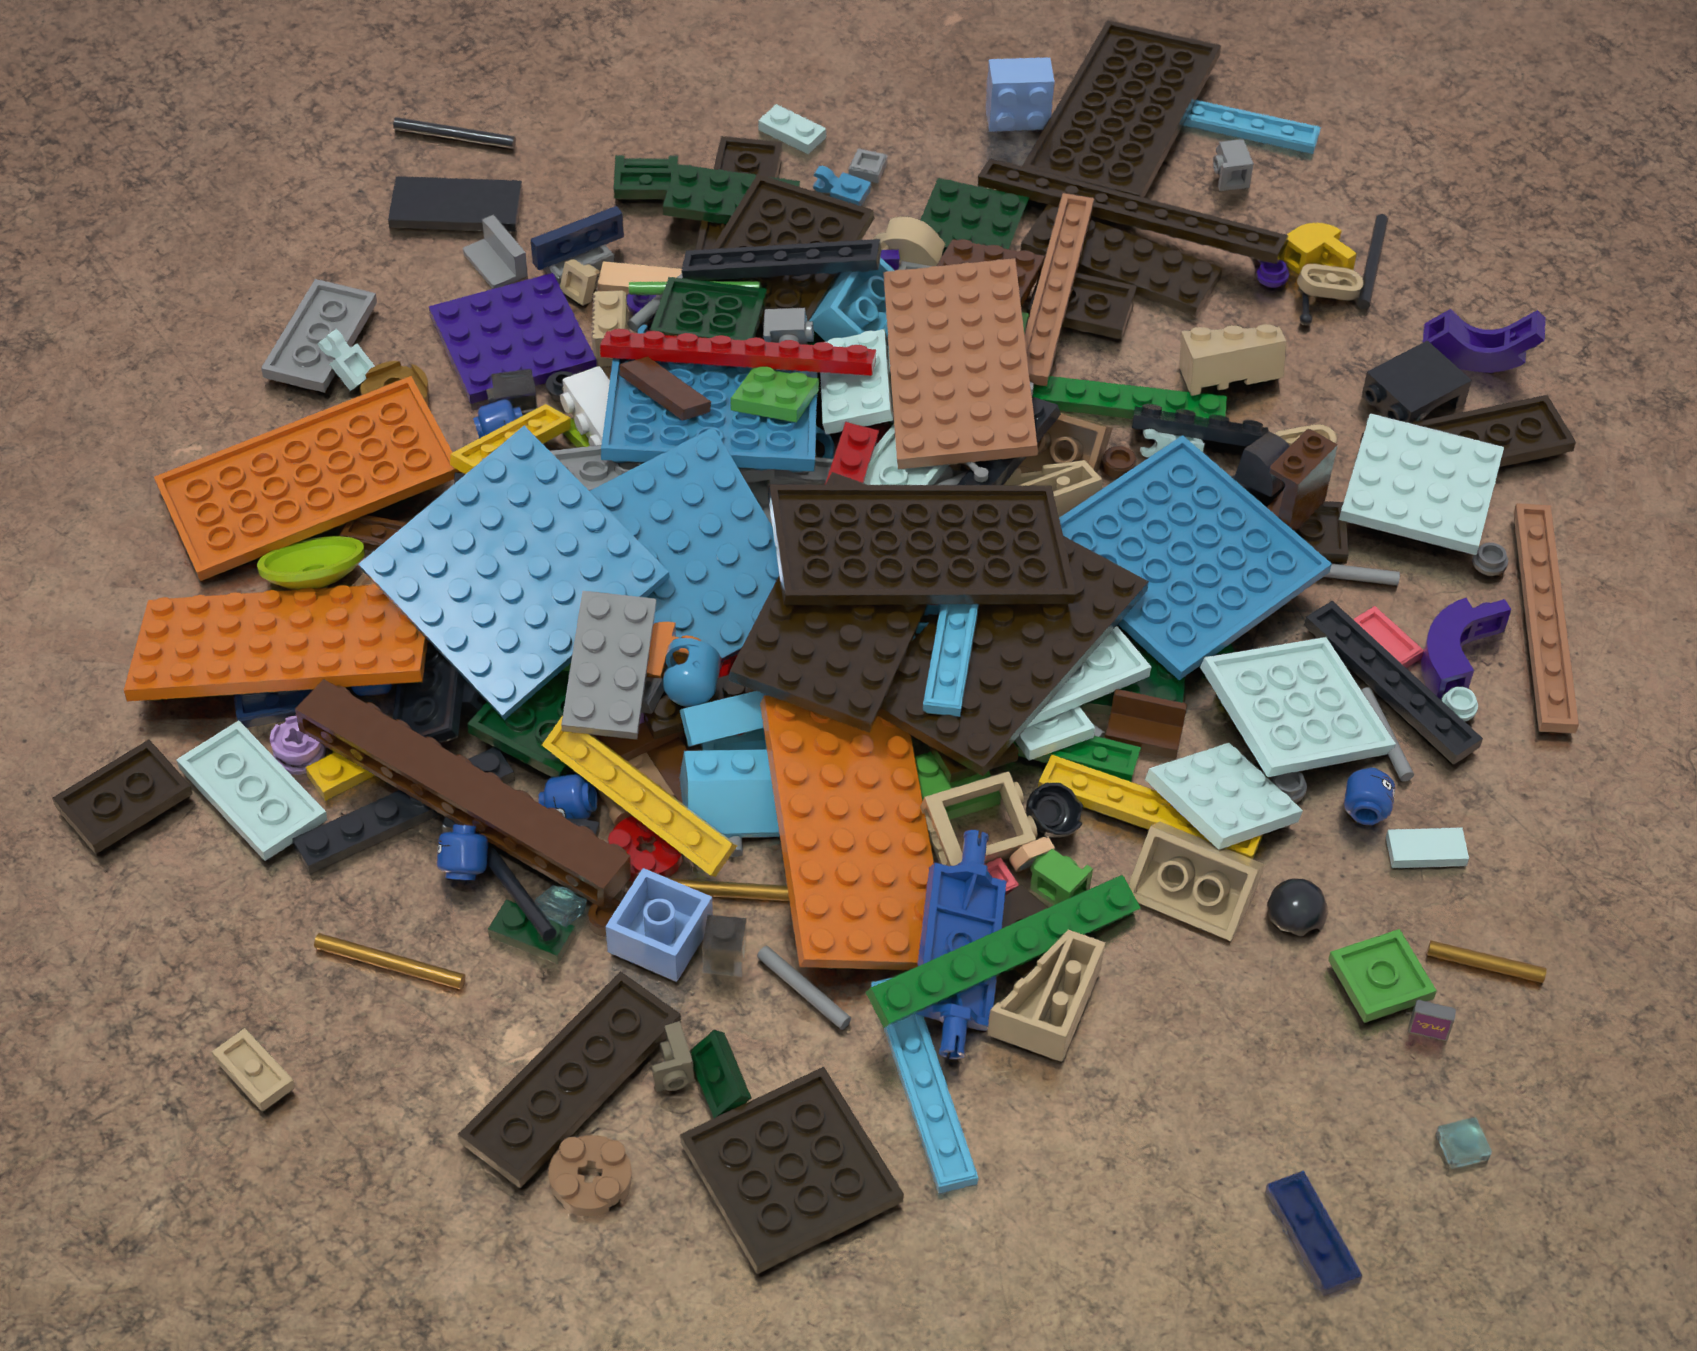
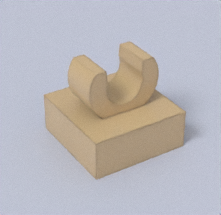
M575 259L566 261L560 288L564 294L579 304H588L591 302L593 291L597 287L595 282L600 271L590 264L584 266Z

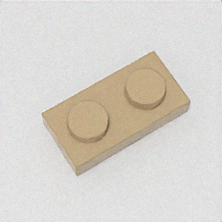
M245 1028L212 1051L213 1058L217 1064L262 1112L295 1088L293 1079Z

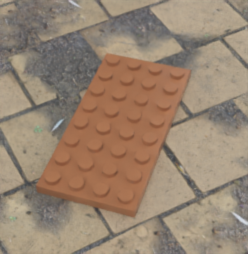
M1015 258L883 272L898 469L1038 456Z

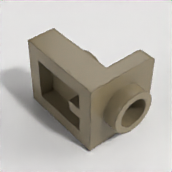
M680 1021L664 1025L666 1041L660 1043L664 1062L652 1066L653 1084L657 1092L662 1090H678L686 1084L695 1082L693 1061Z

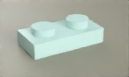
M777 104L758 120L759 131L806 154H809L826 138L825 127Z

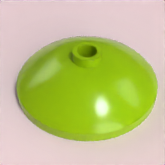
M341 536L312 538L268 552L259 559L257 568L259 575L268 582L289 589L328 588V585L341 580L359 565L365 555L363 543L355 538Z

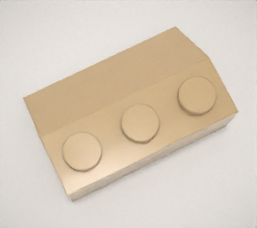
M1159 821L1150 826L1130 879L1129 887L1138 903L1232 941L1253 899L1266 864L1226 848L1218 850L1207 840Z

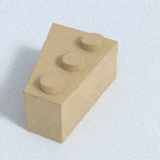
M1269 324L1259 325L1257 328L1227 326L1219 330L1195 327L1191 331H1181L1179 368L1191 396L1200 394L1201 388L1217 385L1218 390L1228 389L1229 382L1243 379L1244 383L1248 385L1284 377L1286 339L1280 327Z
M1083 460L1042 465V471L1021 473V469L1018 468L1004 485L1052 486L1060 518L1102 489V478Z
M1067 930L1037 961V966L1024 979L1021 978L1014 985L1013 991L1001 1003L997 1002L990 1009L987 1035L1062 1062L1100 973L1105 942Z

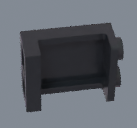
M1427 340L1367 371L1362 395L1370 405H1373L1385 417L1413 423L1415 418L1447 401L1455 409L1464 405L1472 380Z

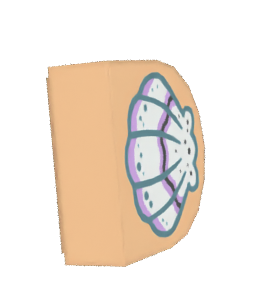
M1043 837L1022 845L1010 856L1009 861L1014 870L1020 872L1031 867L1036 857L1047 854L1051 849H1055L1049 837Z

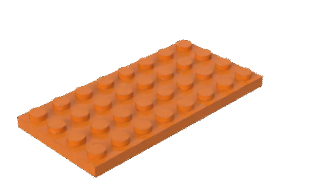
M409 376L154 476V479L198 578L202 581L260 558L270 551L287 547L454 480L455 473L462 472L450 466V454L453 452L412 376Z
M375 584L361 586L340 585L316 589L302 588L287 591L267 590L243 594L235 592L227 595H195L184 598L162 597L148 600L124 693L127 702L308 690L315 689L323 679L335 686L341 685L343 687L422 682L428 639Z
M764 695L760 702L799 967L911 970L917 967L929 867L934 864L925 813H922L920 809L923 801L911 735L877 716L869 733L772 696Z

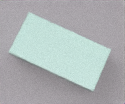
M1463 828L1392 829L1387 831L1386 842L1392 868L1467 866L1469 855Z

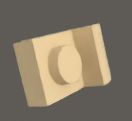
M911 217L890 219L886 233H880L873 238L880 239L882 250H899L901 262L905 261L927 266L937 265L942 257L945 246L944 241L928 224Z

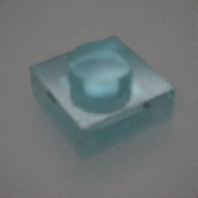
M554 885L535 899V903L547 919L565 927L584 913L587 902L586 899L575 895L572 890Z
M1476 1117L1441 1125L1437 1128L1436 1137L1451 1169L1489 1160L1492 1150Z

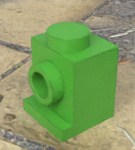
M1051 849L1047 854L1036 857L1030 868L1032 872L1030 889L1052 905H1055L1089 890L1093 868L1086 865L1081 869L1073 859L1068 856H1062L1054 849Z

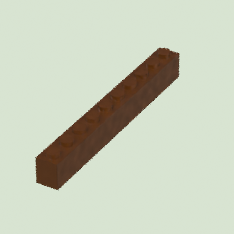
M323 679L296 707L295 712L300 732L315 739L322 745L457 824L476 826V834L486 836L488 842L597 906L605 909L630 879L631 859L630 855L617 844L610 845L598 838L588 827L572 823L565 819L558 810L551 807L546 808L534 801L527 792L515 790L506 785L496 774L480 770L472 765L463 755H454L442 748L435 739L431 737L425 738L413 731L404 721L394 720L383 714L373 703H364L357 699L345 687L341 685L335 686Z

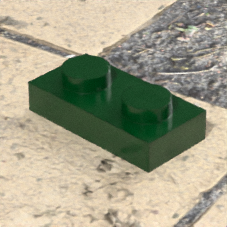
M506 899L490 924L488 934L489 938L559 964L576 935V929L574 925L544 914L557 931L556 936L552 940L544 941L515 902Z
M717 1030L711 1031L690 1050L699 1084L713 1118H716L747 1103L752 1097L725 1033Z

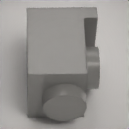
M1244 139L1219 142L1216 148L1217 155L1213 157L1214 172L1220 175L1219 191L1250 188L1254 164Z
M805 308L765 309L764 340L765 342L776 343L784 340H794L799 344L808 345V342H813L814 340L813 321H807Z

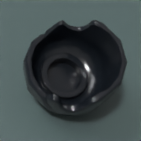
M1044 783L1030 794L1026 804V815L1033 818L1037 834L1042 837L1062 839L1073 834L1083 824L1080 821L1083 804L1076 799L1074 792L1062 783Z
M1292 878L1281 882L1273 889L1267 902L1271 922L1280 930L1292 932L1298 936H1304L1308 931L1315 928L1321 930L1328 916V906L1322 890L1306 879Z

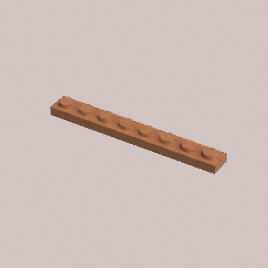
M1062 194L1024 334L1030 382L1036 385L1047 386L1093 210L1094 198Z
M1516 503L1513 514L1539 731L1576 733L1579 721L1551 505Z

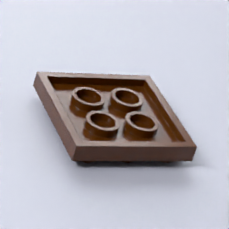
M953 239L936 266L1015 258L1022 307L1042 272L1045 256L1026 250L1015 251L1004 249L998 245L987 246L972 243L965 239Z

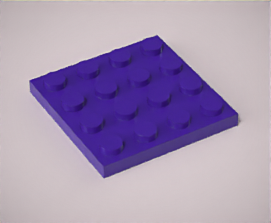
M553 273L429 306L432 322L470 404L544 384L552 374L565 371L575 375L597 367L596 357ZM502 378L526 379V384L503 391V387L514 384V382H502Z

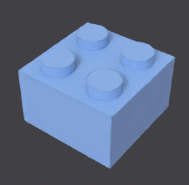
M1050 57L989 59L985 105L989 132L1043 130L1051 117L1054 92V76Z
M643 868L605 926L608 953L677 982L713 924L712 897Z

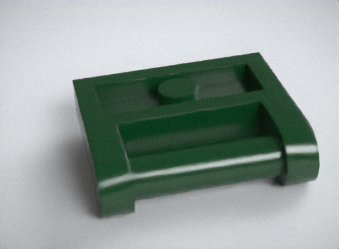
M615 155L614 199H665L675 165L678 164V155H669V158H625V155Z

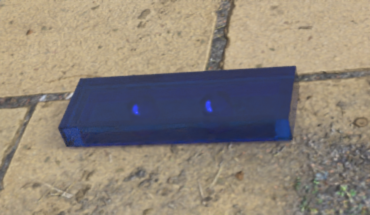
M1304 1170L1268 1183L1265 1192L1322 1295L1325 1296L1361 1282L1363 1275Z

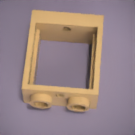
M1009 771L924 797L920 809L922 813H925L929 837L940 864L954 866L962 862V851L945 807L992 792H1000L1017 836L987 845L985 863L999 857L1002 860L1008 859L1022 845L1036 840V824L1031 816L1026 815L1022 805L1024 802L1022 789L1018 782H1013Z

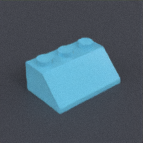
M880 257L878 270L841 272L809 320L813 321L814 331L825 341L833 338L859 335L865 331L885 329L886 336H888L883 272L894 270Z
M767 749L684 751L679 779L682 803L727 838L733 836L741 838L780 837Z

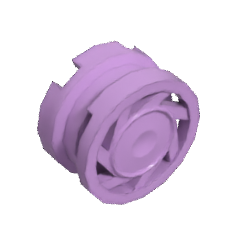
M291 716L285 718L286 722L280 726L278 724L274 726L270 734V743L274 758L290 774L301 775L306 773L305 767L325 757L326 749L320 742L300 732L297 717Z

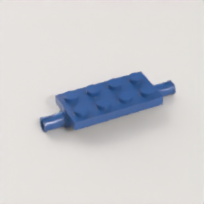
M967 830L964 832L962 862L958 863V865L947 866L935 862L929 867L918 966L1002 929L1007 881L993 878L988 872V867L985 865L987 842L989 839L987 833L981 832V837L978 838V830ZM996 977L916 1013V1015L943 1022L941 1048L939 1049L941 1056L947 1057V1053L950 1052L949 1058L951 1059L964 1058L967 1027L981 1031L988 1030L990 1009L994 1006Z

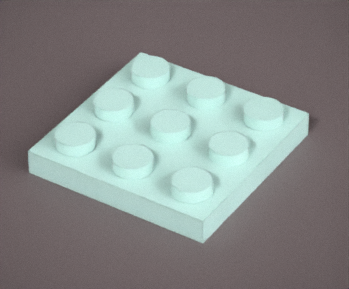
M1230 743L1149 768L1145 778L1163 798L1218 850L1297 823L1303 812L1286 793L1282 792L1262 771L1257 769Z

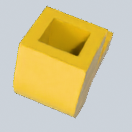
M1308 223L1286 234L1288 235V242L1280 260L1300 275L1302 268L1308 264L1342 267L1353 270L1357 253L1340 242L1342 230L1324 223Z

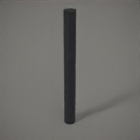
M395 117L393 122L395 130L514 149L516 144V137L399 117Z
M1379 214L1375 219L1363 274V286L1357 302L1358 307L1361 309H1368L1371 304L1388 224V217L1385 214Z
M488 842L487 865L544 941L552 940L557 934L556 929L492 844Z

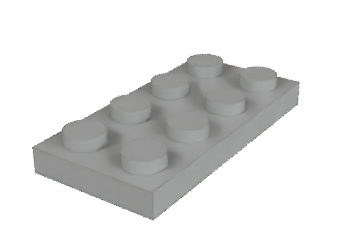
M315 279L261 367L263 378L325 393L336 374L329 365L335 358L326 355L319 348L318 343L337 329L351 348L377 304L376 293Z
M582 591L561 724L562 731L629 739L638 738L656 612V599Z

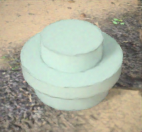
M1465 687L1452 688L1442 698V701L1463 721L1471 720L1477 713L1478 702L1476 696Z

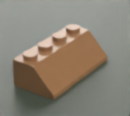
M1060 412L1059 418L1037 443L1038 456L1026 457L1018 468L1021 469V473L1042 471V465L1085 460L1097 473L1102 464L1103 455L1107 449L1113 427Z

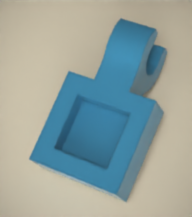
M819 166L814 173V177L818 179L813 185V189L821 193H829L830 197L862 206L871 191L870 181L844 172L838 178L828 167Z

